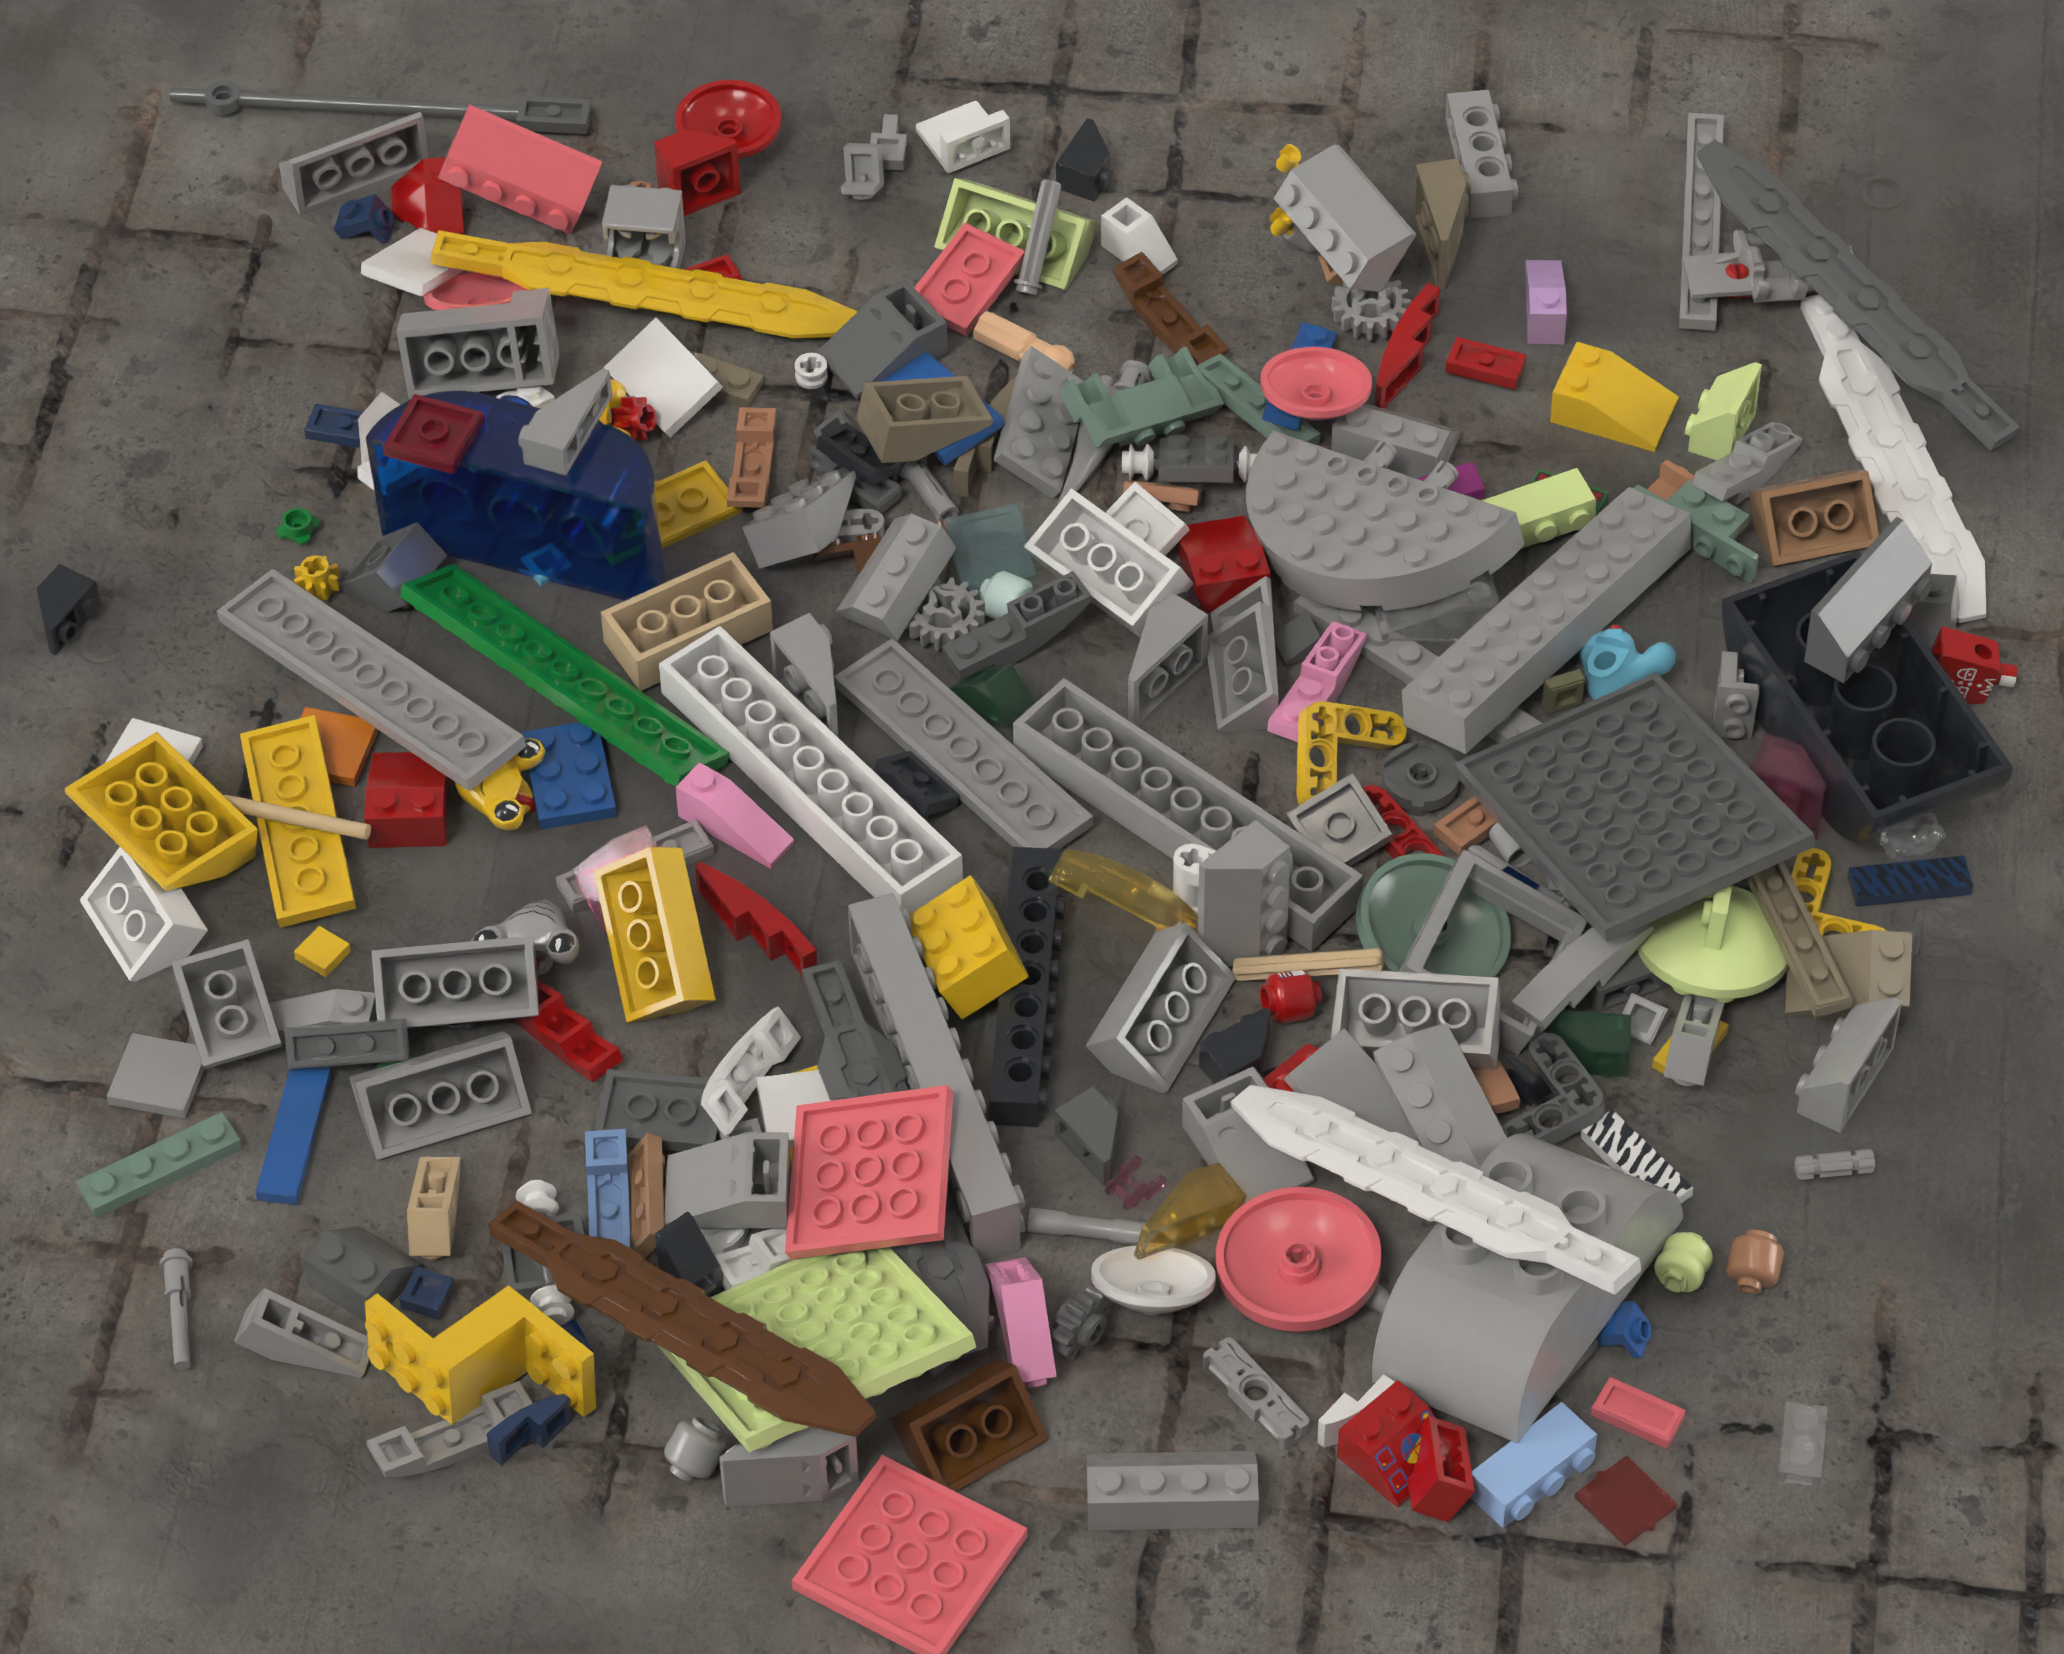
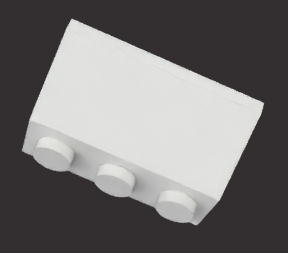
M119 847L80 899L81 904L129 981L136 982L171 966V961L188 957L208 931L181 888L165 891L121 847Z

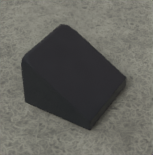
M1511 1054L1506 1057L1505 1071L1512 1081L1519 1098L1526 1105L1532 1106L1550 1094V1088L1529 1067Z

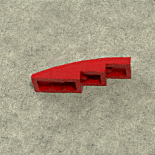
M1429 282L1407 307L1390 337L1377 377L1375 391L1376 407L1385 409L1422 370L1423 348L1430 342L1431 322L1439 314L1440 288Z
M703 862L695 865L697 890L736 941L751 935L770 961L785 955L801 977L802 969L818 965L815 947L788 918L766 899L736 879Z
M539 980V1016L513 1018L516 1023L542 1046L592 1083L603 1076L607 1069H612L623 1061L618 1047L595 1034L591 1021L568 1008L561 993Z

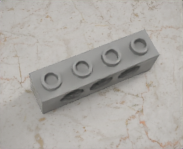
M1489 90L1447 93L1445 120L1454 158H1458L1462 172H1468L1471 183V192L1465 196L1469 206V219L1511 215L1512 200H1518V185L1516 179H1510L1512 161L1510 153L1504 154L1506 137L1504 128L1498 129L1500 123L1498 104H1492Z

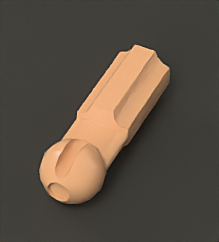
M984 312L979 317L978 323L974 328L973 337L975 340L1017 361H1021L1023 353L1033 346L1071 373L1074 370L1075 359L1072 351L1067 347L1056 344L1051 345L1038 339L1035 333L992 312Z

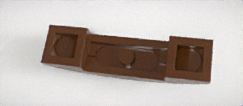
M1143 252L1113 267V274L1134 309L1152 332L1172 352L1176 354L1181 348L1187 347L1196 366L1218 354L1224 356L1229 353L1228 346L1207 324L1200 327L1164 287V275Z

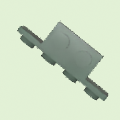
M1688 480L1667 501L1638 484L1633 488L1690 513L1691 549L1696 551L1701 557L1708 558L1725 568L1732 575L1738 576L1749 583L1756 578L1758 554L1734 540L1749 525V514L1727 501L1722 502L1693 486L1691 480Z

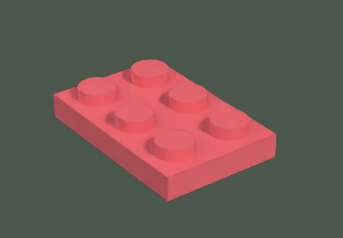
M964 223L914 288L947 322L948 328L968 337L977 325L979 317L990 308L1022 266L1025 251Z

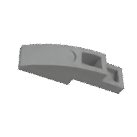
M1770 422L1736 440L1731 454L1696 471L1692 485L1722 502L1728 500L1736 505L1749 497L1748 490L1758 489L1763 486L1800 446L1803 438L1792 433L1791 429L1784 424Z

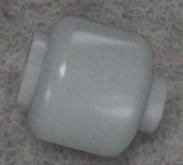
M695 1416L693 1420H682L677 1425L664 1448L665 1457L672 1464L670 1471L688 1482H692L694 1477L701 1479L709 1478L720 1462L719 1457L724 1455L727 1449L726 1442L722 1437L724 1431L715 1423L700 1416Z

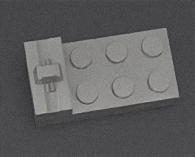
M549 288L513 291L510 303L401 314L396 333L409 399L414 394L431 397L554 384L560 350Z

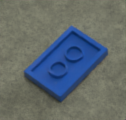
M580 722L521 732L524 739L533 738L541 741L545 749L542 762L528 769L540 830L617 817L601 735Z

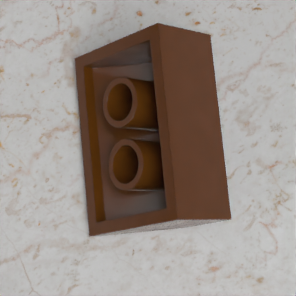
M997 1359L890 1418L907 1456L923 1476L955 1492L1049 1439L1016 1365Z

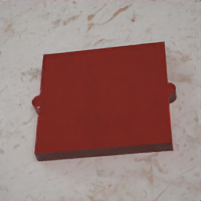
M1627 1455L1606 1471H1598L1596 1478L1578 1490L1574 1497L1624 1546H1627L1645 1531H1653L1656 1523L1677 1509V1503Z

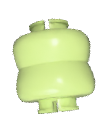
M1681 1232L1667 1238L1663 1251L1655 1261L1654 1268L1658 1279L1668 1290L1676 1293L1692 1292L1701 1286L1705 1273L1713 1262V1253L1700 1235L1692 1232Z

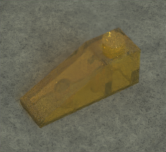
M1220 1162L1204 1168L1198 1167L1193 1169L1183 1177L1142 1227L1134 1252L1135 1257L1140 1260L1221 1230L1230 1216L1245 1203L1246 1194Z

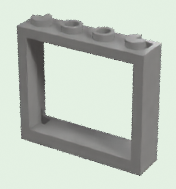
M1463 850L1450 868L1399 972L1433 974L1424 969L1423 966L1462 887L1559 940L1560 942L1550 962L1581 936L1587 920L1580 914ZM1500 1012L1499 1045L1519 1055L1525 1045L1531 1043L1535 1037L1540 1035L1544 1028L1526 1016H1523L1520 1023Z

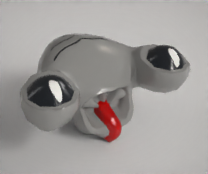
M547 899L527 904L502 923L481 929L471 939V941L532 936L535 941L538 976L548 972L553 965V961L561 964H570L579 955V938L568 928L560 908L554 902Z

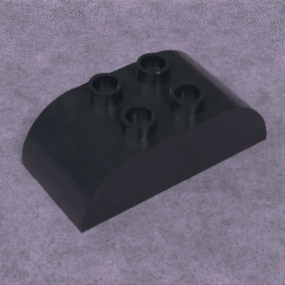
M1859 550L1723 598L1722 621L1727 651L1738 653L1737 668L1744 669L1743 683L1758 684L1760 686L1755 718L1826 822L1839 835L1854 842L1870 838L2001 789L2009 781L2013 770L2009 760L1908 619L1902 625L1896 624L1883 647L1880 649L1875 648L1869 654L1864 668L1859 673L1854 671L1844 683L1804 662L1811 611L1862 555Z

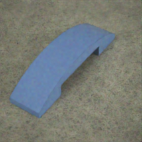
M626 1129L585 1131L589 1236L614 1239L631 1248Z

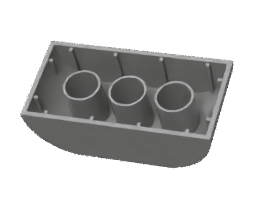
M1523 1133L1508 1137L1491 1152L1478 1169L1483 1172V1176L1513 1190L1528 1192L1558 1206L1572 1227L1640 1258L1641 1272L1614 1295L1548 1263L1506 1258L1474 1243L1471 1237L1438 1222L1408 1260L1397 1279L1379 1325L1372 1362L1373 1383H1376L1383 1374L1395 1382L1399 1380L1428 1406L1516 1443H1519L1659 1253L1667 1238L1673 1234L1683 1220L1680 1200L1672 1191Z

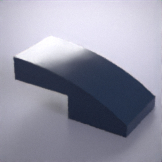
M564 1394L548 1397L520 1409L497 1424L486 1434L490 1457L502 1466L530 1439L544 1448L572 1422L569 1398Z

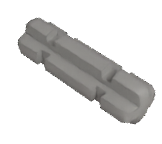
M1871 1149L1855 1150L1853 1155H1851L1850 1151L1817 1154V1158L1814 1159L1812 1155L1797 1156L1794 1161L1795 1175L1799 1180L1814 1179L1816 1174H1818L1819 1178L1852 1175L1854 1170L1857 1171V1174L1872 1173L1875 1169V1158Z

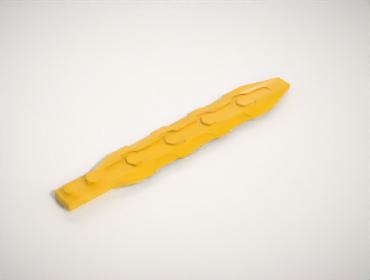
M439 230L431 252V264L503 277L528 290L549 288L550 294L573 295L609 302L614 306L630 309L644 308L681 315L682 318L701 322L716 321L749 327L756 332L789 338L832 337L858 312L806 289L768 282L760 284L723 277L719 273L697 269L688 271L656 265L648 260L626 256L617 258L584 252L577 247L544 241L506 243Z

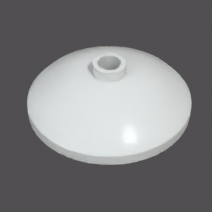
M1137 1245L1114 1249L1099 1256L1092 1265L1091 1280L1094 1286L1111 1301L1133 1311L1148 1315H1158L1175 1312L1202 1301L1213 1291L1216 1273L1209 1262L1191 1252L1166 1246Z

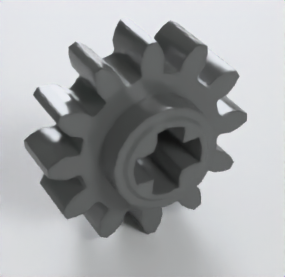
M1087 1286L1084 1292L1078 1291L1075 1298L1067 1299L1058 1310L1053 1322L1055 1330L1051 1334V1337L1054 1339L1052 1349L1073 1360L1076 1354L1081 1356L1085 1349L1093 1347L1105 1330L1107 1324L1105 1316L1109 1312L1106 1306L1109 1299L1090 1286Z

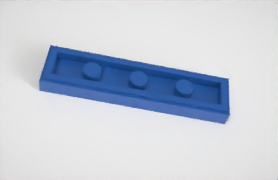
M331 1066L289 1070L256 1189L258 1201L297 1205L332 1078Z

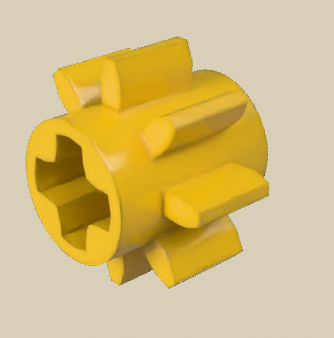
M308 556L303 560L301 566L294 567L296 576L294 583L319 600L326 601L333 591L340 590L338 564L329 565L327 556Z

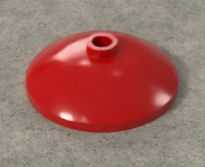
M719 80L695 88L681 100L675 113V127L677 133L687 129L732 138L737 142L738 159H743L762 151L775 140L781 127V110L774 96L756 84L742 80Z

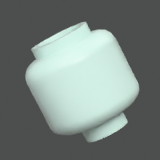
M1006 571L996 573L991 579H985L979 590L980 600L985 602V615L997 619L1007 614L1006 603L1033 591L1034 588L1030 581Z

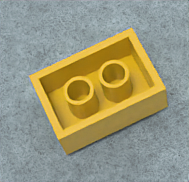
M971 875L909 914L911 920L910 931L913 937L918 936L924 960L927 967L930 966L937 988L961 1019L966 1018L1029 977L993 903Z

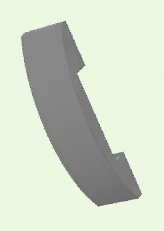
M517 1381L481 1395V1406H478L453 1426L446 1419L412 1433H409L406 1426L367 1440V1447L385 1477L410 1476L434 1471L487 1450L486 1434L510 1415L533 1403L521 1383Z

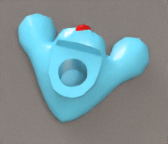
M1615 624L1609 629L1601 630L1592 636L1587 644L1577 652L1583 665L1586 686L1593 700L1655 672L1659 676L1668 673L1675 665L1677 655L1676 650L1671 644L1665 642H1658L1648 647L1643 654H1640L1635 648L1632 637L1627 632H1624L1622 627Z

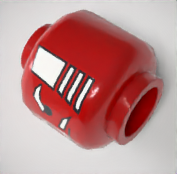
M1289 970L1270 974L1266 979V983L1261 985L1259 994L1261 1008L1266 1007L1270 1011L1272 1020L1279 1024L1309 1020L1314 1015L1316 1005L1320 1004L1322 999L1319 983L1312 981L1310 975L1305 970Z

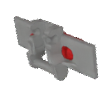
M1735 230L1733 234L1735 252L1682 256L1681 260L1692 298H1753L1754 303L1803 300L1806 294L1815 291L1805 280H1800L1783 263V259L1779 261H1763L1760 249H1757V247L1769 245L1756 232L1745 233L1744 230Z

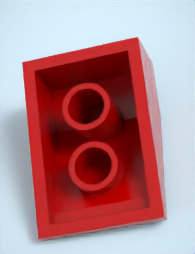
M1245 515L1188 524L1187 526L1190 530L1176 544L1182 569L1194 583L1189 591L1195 592L1201 603L1200 610L1206 614L1211 613L1266 576L1271 579L1263 547L1255 536Z
M412 752L373 753L366 786L364 814L365 824L371 825V833L367 839L369 848L447 846L450 778Z

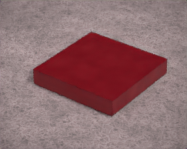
M414 394L383 445L384 456L454 474L485 422L484 412Z

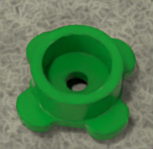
M292 508L283 514L282 525L276 528V534L280 539L289 538L299 545H304L310 542V535L314 529L320 526V522L316 516H311L310 512L306 509Z

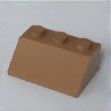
M1853 469L1748 490L1754 527L1771 566L1866 548L1879 536L1869 472L1866 470Z

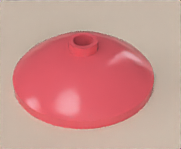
M465 271L423 296L425 304L435 311L510 303L513 291L528 289L503 277Z
M1302 347L1282 352L1270 359L1262 369L1260 386L1269 402L1281 411L1299 418L1326 420L1347 415L1362 406L1371 394L1372 377L1368 368L1350 354L1331 348Z

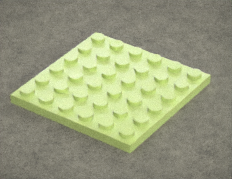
M890 1247L794 1259L710 1297L737 1313H745L765 1324V1329L798 1348L806 1347L836 1364L865 1399L880 1395L888 1388L908 1379L917 1378L925 1371L947 1361L956 1360L962 1354L976 1348L974 1336L968 1328ZM657 1345L749 1453L756 1449L768 1447L774 1441L809 1427L780 1420L749 1402L746 1395L715 1377L702 1375L687 1366L685 1360Z

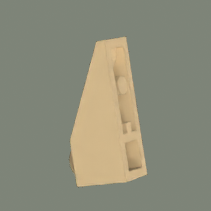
M460 1157L419 1158L407 1209L409 1256H421L425 1259L451 1256L455 1237L461 1167Z

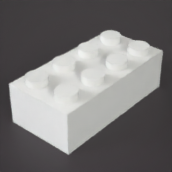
M1072 488L1024 546L1041 566L1059 578L1073 571L1092 597L1091 602L1140 638L1147 615L1152 606L1157 602L1161 603L1172 592L1179 594L1188 591L1194 584L1180 566Z

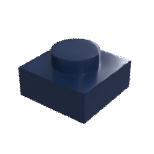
M415 1267L399 1298L401 1308L439 1320L455 1289L454 1278Z

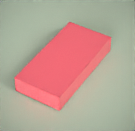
M1612 1377L1608 1378L1591 1408V1416L1665 1449L1669 1447L1685 1419L1686 1413L1685 1409Z

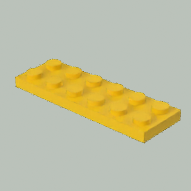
M315 715L240 733L254 801L338 818L319 726ZM256 817L276 918L280 928L356 909L341 834Z

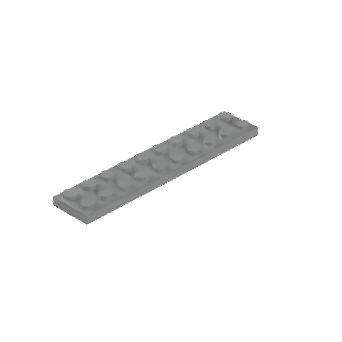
M271 569L216 611L219 622L469 792L526 747L522 734L274 569Z

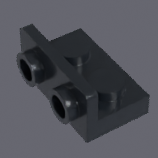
M847 422L818 437L816 449L828 456L831 461L840 464L850 472L855 471L856 476L861 481L872 486L889 478L896 483L902 462L882 463L867 436Z
M911 751L880 758L873 771L926 821L928 815L956 808L960 795Z

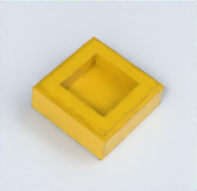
M318 926L294 950L295 960L326 978L349 955L351 949L350 943Z

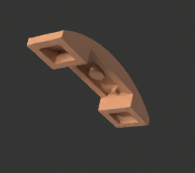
M739 407L736 428L737 443L733 473L729 480L727 507L763 508L766 506L773 465L776 408Z

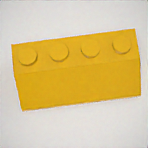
M649 847L593 870L626 1023L687 1012L715 1001L682 848Z

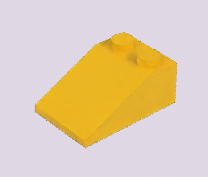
M1576 342L1552 392L1550 422L1655 452L1676 408L1679 396L1612 351Z

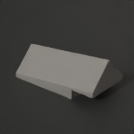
M1265 576L1211 612L1213 632L1208 635L1207 658L1217 729L1223 733L1267 729L1268 720L1278 707L1271 580Z

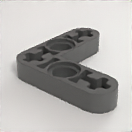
M1544 1033L1535 1037L1529 1044V1053L1533 1067L1556 1097L1506 1122L1501 1127L1507 1138L1523 1133L1554 1145L1601 1120L1606 1113V1104L1600 1087L1559 1035ZM1545 1051H1548L1551 1054L1555 1053V1063L1552 1064L1551 1058L1548 1056L1547 1053H1545ZM1566 1073H1573L1578 1076L1574 1082L1569 1084H1562L1557 1081L1561 1075ZM1583 1094V1098L1591 1106L1587 1107L1584 1103L1580 1104L1578 1096ZM1550 1117H1558L1562 1120L1558 1126L1553 1128H1546L1541 1125L1545 1119ZM1532 1128H1534L1536 1135H1533Z

